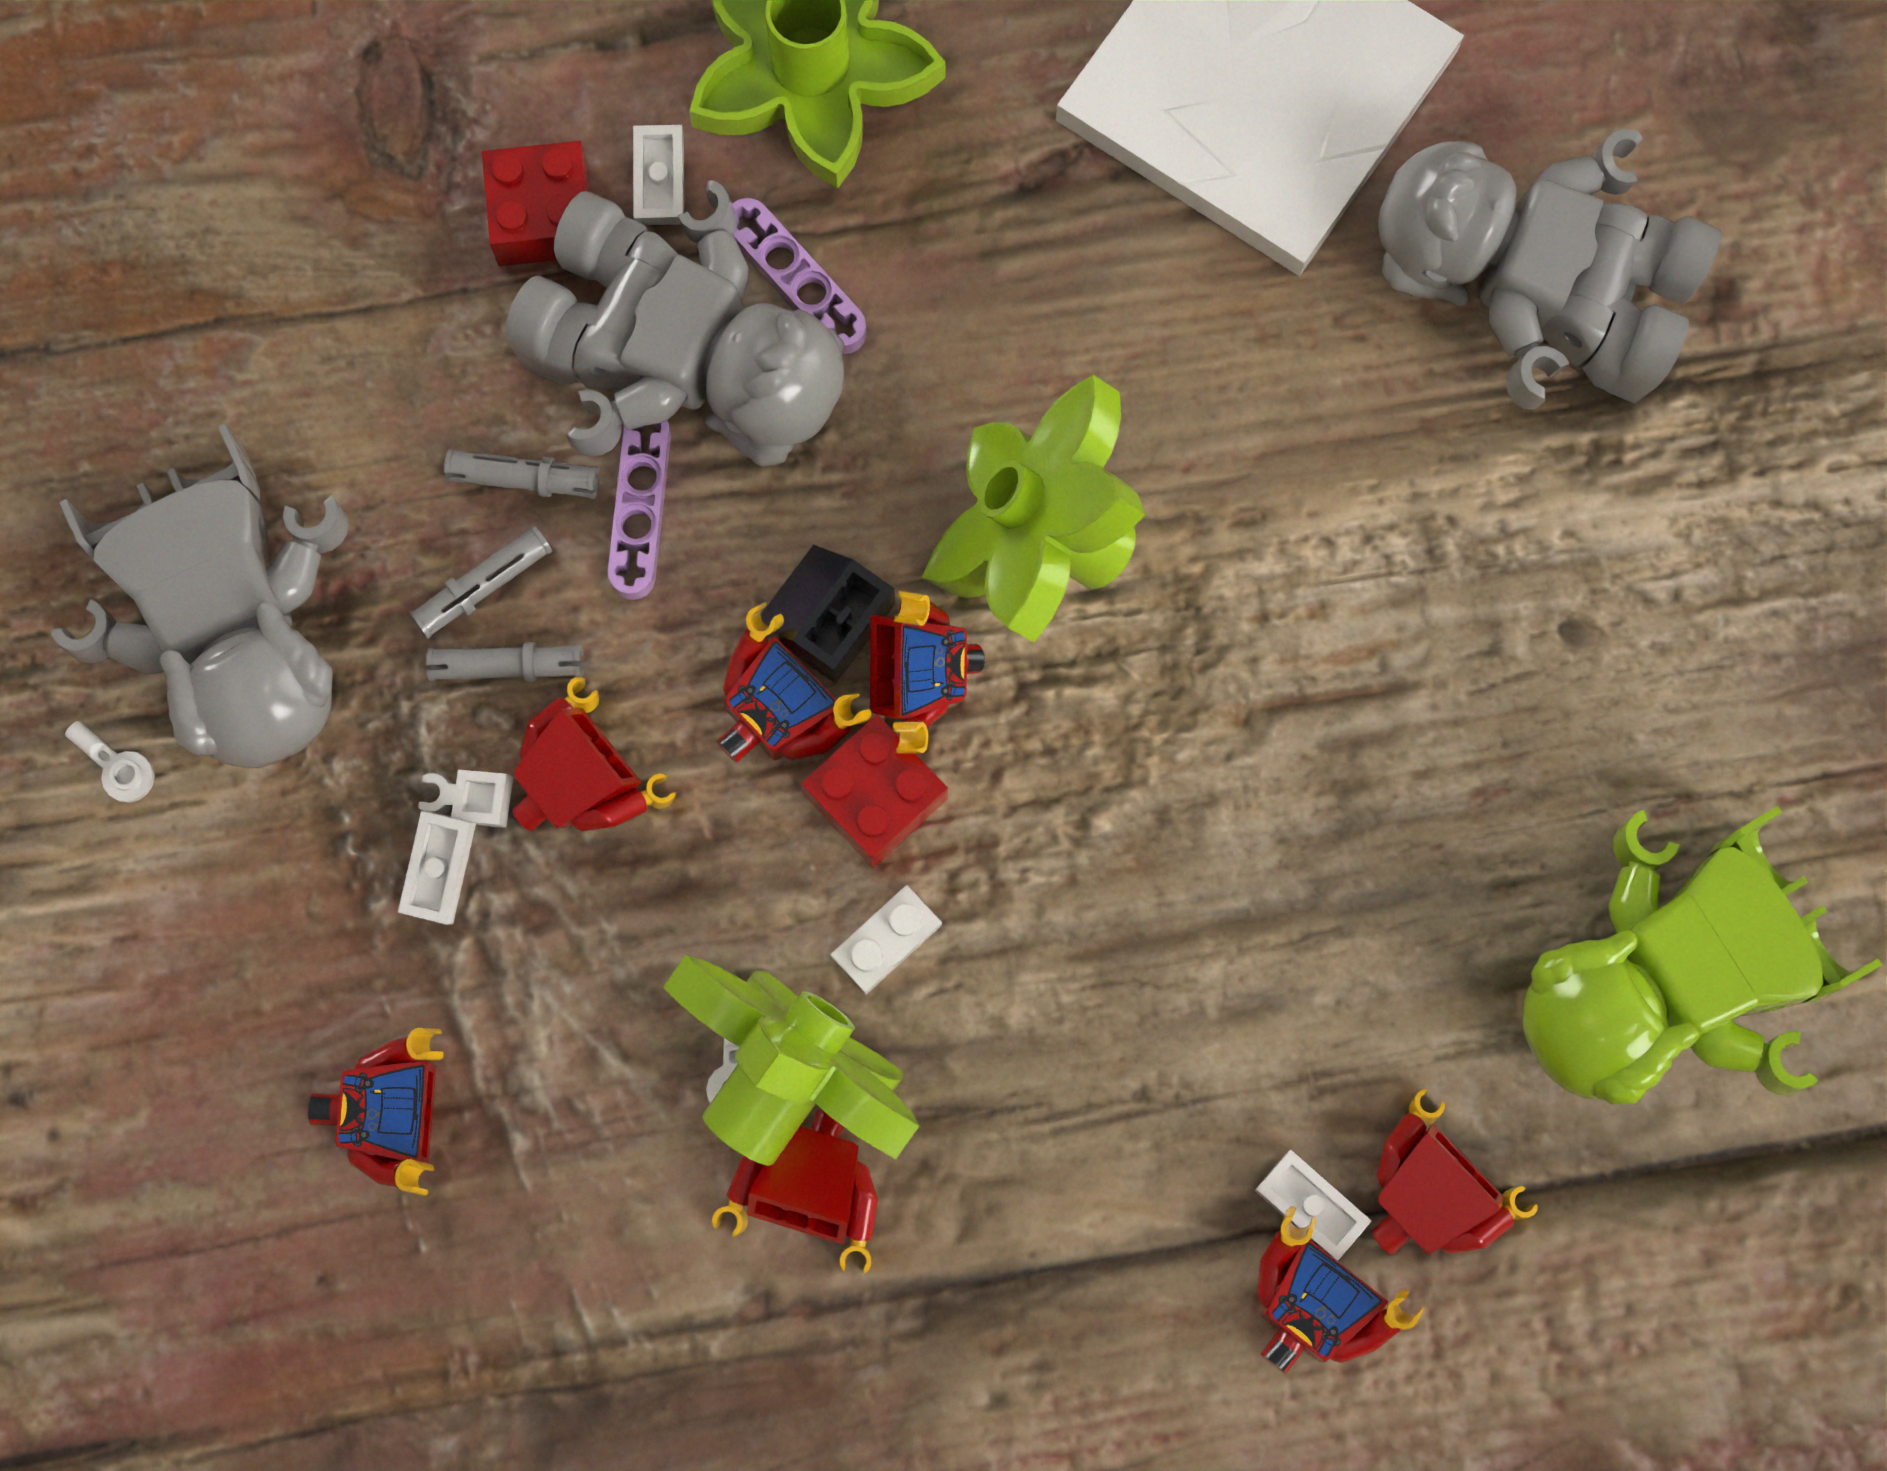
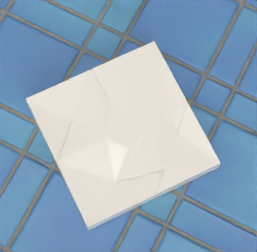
M1133 0L1057 104L1056 121L1300 277L1456 55L1464 35L1408 0Z

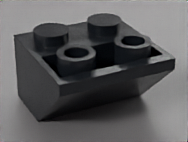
M813 544L761 613V619L765 625L769 626L771 620L781 613L784 617L783 625L780 629L767 636L771 639L775 636L792 654L836 684L870 639V615L887 616L894 607L895 588L855 560Z

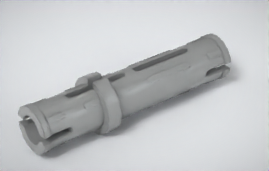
M449 449L444 463L445 480L448 482H467L478 485L537 491L538 495L542 497H551L552 493L595 499L599 489L600 475L598 474L600 470L598 466L556 462L554 457L544 456L541 460H529Z
M534 525L529 528L530 530L498 552L492 554L488 559L455 581L453 577L444 583L446 586L444 590L417 609L409 612L427 639L465 612L467 616L476 610L475 604L512 580L540 558L553 552L546 539Z
M525 642L523 647L428 648L426 665H432V667L426 671L429 681H436V679L524 677L525 682H537L538 677H583L584 660L580 661V657H583L584 653L582 645L538 647L536 642Z

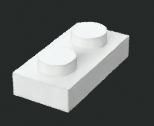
M633 126L634 220L643 225H681L677 215L685 213L683 126Z
M421 811L398 913L446 925L453 924L476 827L475 822L430 811Z
M906 885L833 951L830 956L866 995L941 927L942 922Z
M1289 1150L1254 1190L1283 1217L1290 1206L1297 1207L1291 1220L1295 1227L1304 1228L1308 1226L1311 1218L1314 1216L1316 1224L1310 1240L1336 1261L1343 1256L1372 1222L1292 1150Z

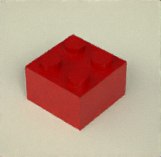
M581 141L482 151L489 243L498 266L557 260L554 252V240L559 221L566 207L577 194L583 191L590 192L588 164Z
M878 714L872 717L801 783L803 796L872 868H875L948 800V787L915 753H896L900 737Z

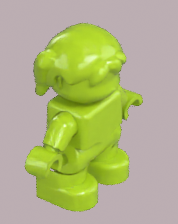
M1779 806L1752 820L1714 845L1708 858L1694 870L1670 901L1661 908L1659 906L1660 875L1654 871L1658 870L1676 855L1680 844L1668 842L1657 853L1645 850L1639 844L1637 830L1648 822L1646 810L1638 811L1617 829L1613 838V851L1623 868L1620 870L1608 905L1610 920L1617 934L1606 939L1586 940L1567 944L1559 949L1542 953L1531 972L1532 982L1526 991L1523 1002L1522 1025L1528 1045L1544 1072L1561 1088L1586 1099L1605 1100L1610 1104H1635L1648 1090L1658 1084L1679 1053L1689 1048L1701 1061L1710 1067L1749 1073L1755 1071L1758 1081L1767 1090L1777 1095H1790L1811 1087L1818 1082L1819 1079L1810 1072L1800 1076H1793L1782 1066L1780 1058L1782 1049H1789L1799 1044L1801 1032L1790 1031L1778 1035L1765 1043L1763 1035L1734 1023L1733 1020L1739 1016L1770 1012L1799 1003L1818 1002L1882 966V963L1877 958L1854 971L1846 970L1830 956L1819 938L1816 920L1827 912L1824 905L1801 918L1799 917L1786 895L1808 883L1805 876L1796 881L1784 879L1768 862L1759 842L1758 832L1761 827L1782 813Z

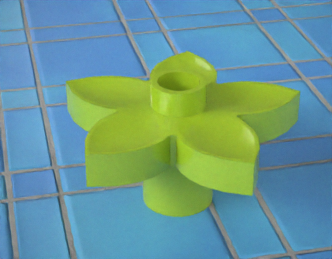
M711 0L718 27L734 48L720 55L708 66L696 85L689 114L693 128L718 135L751 134L775 124L780 119L785 120L789 143L798 160L813 175L838 189L854 168L862 147L863 119L860 104L889 107L905 104L919 98L945 79L946 62L928 40L911 28L896 22L874 20L878 11L879 0Z
M1093 374L1071 387L1054 402L1042 417L1032 437L1010 423L992 422L975 427L967 452L966 475L969 488L973 495L978 498L977 503L961 514L945 531L933 550L921 578L948 593L964 598L980 597L986 594V600L993 615L1007 628L1033 643L1036 642L1054 617L1064 597L1069 577L1090 589H1098L1114 581L1125 569L1133 554L1136 542L1134 526L1146 515L1138 494L1129 484L1104 469L1118 437L1121 420L1120 392Z
M686 954L663 986L694 1017L739 1047L735 1053L737 1066L709 1104L702 1118L708 1128L719 1139L743 1156L763 1165H773L815 1104L848 1131L894 1159H897L918 1129L919 1124L914 1114L893 1092L903 1079V1070L875 1051L851 1038L850 1035L855 1029L851 1020L819 996L808 991H801L799 996H797L767 971H755L748 981L745 982L721 967Z

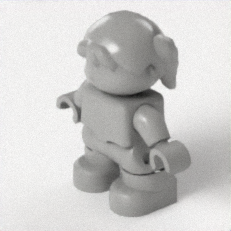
M1616 130L1593 151L1591 156L1587 155L1549 165L1517 203L1516 183L1511 173L1502 166L1488 161L1482 147L1472 142H1442L1417 152L1397 170L1388 187L1379 210L1378 220L1380 240L1386 251L1382 265V274L1392 289L1411 296L1428 299L1437 298L1439 300L1445 299L1454 305L1464 306L1469 301V292L1462 284L1473 281L1490 265L1480 290V299L1484 305L1489 307V325L1508 357L1516 356L1518 360L1507 373L1506 387L1513 402L1523 409H1537L1545 402V388L1536 383L1532 377L1531 369L1539 368L1548 377H1551L1561 372L1567 365H1570L1574 370H1583L1595 387L1636 404L1658 387L1666 378L1685 342L1689 327L1688 318L1656 304L1650 305L1643 310L1639 309L1631 303L1635 286H1646L1652 292L1682 305L1697 291L1705 279L1718 251L1722 232L1719 228L1691 216H1684L1673 222L1660 215H1647L1642 209L1633 205L1622 203L1603 204V200L1591 196L1599 190L1614 195L1624 194L1638 181L1633 171H1621L1613 161V156L1627 157L1642 142V135L1636 130ZM1545 339L1551 347L1539 346V344Z
M710 180L706 186L708 200L711 206L717 209L713 215L704 220H695L688 211L677 215L688 238L698 244L701 265L682 255H678L659 235L650 232L642 223L626 217L622 209L614 202L589 191H583L571 200L559 221L554 240V252L562 269L587 280H597L607 288L599 304L596 306L579 302L569 289L540 275L531 277L515 296L506 320L505 336L507 343L523 368L561 385L579 383V378L587 389H622L614 393L615 400L611 402L600 392L593 390L578 391L581 402L588 413L600 414L599 421L589 429L573 427L565 435L571 445L583 455L593 457L611 451L619 442L622 433L621 425L623 424L629 430L666 422L681 406L694 410L700 408L707 398L712 412L706 416L705 421L709 428L716 432H721L743 456L750 458L759 466L778 465L785 462L788 453L793 449L794 445L809 440L821 430L842 394L845 383V369L842 356L844 342L837 335L835 329L827 328L814 315L801 309L788 311L777 305L761 302L746 308L744 307L741 298L748 283L749 267L733 236L737 227L736 212L725 188L716 181ZM573 355H574V368H575L576 372L578 373V378H577V376H576V374L574 373L573 368H572Z
M224 423L218 426L234 461L224 470L207 478L194 480L185 479L172 468L167 473L174 486L175 493L156 501L152 491L144 483L138 484L136 486L143 499V505L132 514L117 521L104 524L88 521L67 499L59 502L78 544L94 564L107 573L135 601L147 626L122 621L117 623L107 610L90 599L86 610L95 617V626L89 635L77 640L65 628H53L51 635L61 648L72 657L84 663H97L109 657L143 674L164 672L168 688L169 718L173 725L175 740L179 745L194 755H210L212 758L227 765L243 768H261L275 764L306 748L321 733L329 718L332 707V667L300 632L291 627L292 619L290 612L301 606L312 595L322 558L319 553L332 551L338 547L347 535L349 523L346 513L332 495L323 502L326 508L323 521L311 528L303 527L305 520L296 509L285 506L283 512L284 524L294 538L292 542H284L271 564L269 562L268 529L260 505V488L257 484L256 473L243 445Z

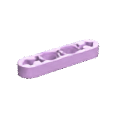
M752 198L739 199L732 203L737 216V227L733 236L744 256L794 311L801 309L814 315L816 318L822 317L820 321L827 328L835 329V323L827 313L834 303L837 302L838 304L834 306V315L844 325L849 324L851 321L854 323L852 325L853 336L848 337L844 333L838 335L844 342L843 354L857 351L864 344L867 335L865 317L859 308L764 204ZM744 215L749 220L757 216V229L764 237L759 245L757 236L751 229L745 227L739 230V218ZM775 248H786L794 255L790 266L779 270L770 267L766 262L767 254ZM807 283H818L826 291L825 298L814 305L803 303L797 296L799 289Z
M668 420L654 424L660 433L655 432L650 436L649 449L651 455L642 453V438L640 432L635 431V429H642L644 426L627 430L624 425L608 562V578L614 591L622 598L629 600L641 599L648 595L653 589L656 580L671 442V430ZM646 466L654 470L657 478L651 488L636 490L629 485L628 478L634 469ZM636 514L646 516L651 521V528L646 536L633 539L624 534L623 525L628 517ZM621 547L635 552L638 551L637 566L639 572L645 574L644 578H636L634 586H626L624 577L619 576V572L624 573L628 571L630 564L628 550L620 552ZM649 550V553H648V554H644V553L640 552V551Z

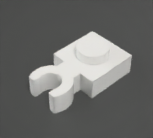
M458 769L456 784H453L449 779L435 773L423 775L422 782L438 786L440 795L434 802H419L418 808L438 814H445L452 808L451 817L475 822L476 825L506 828L514 777L504 773Z

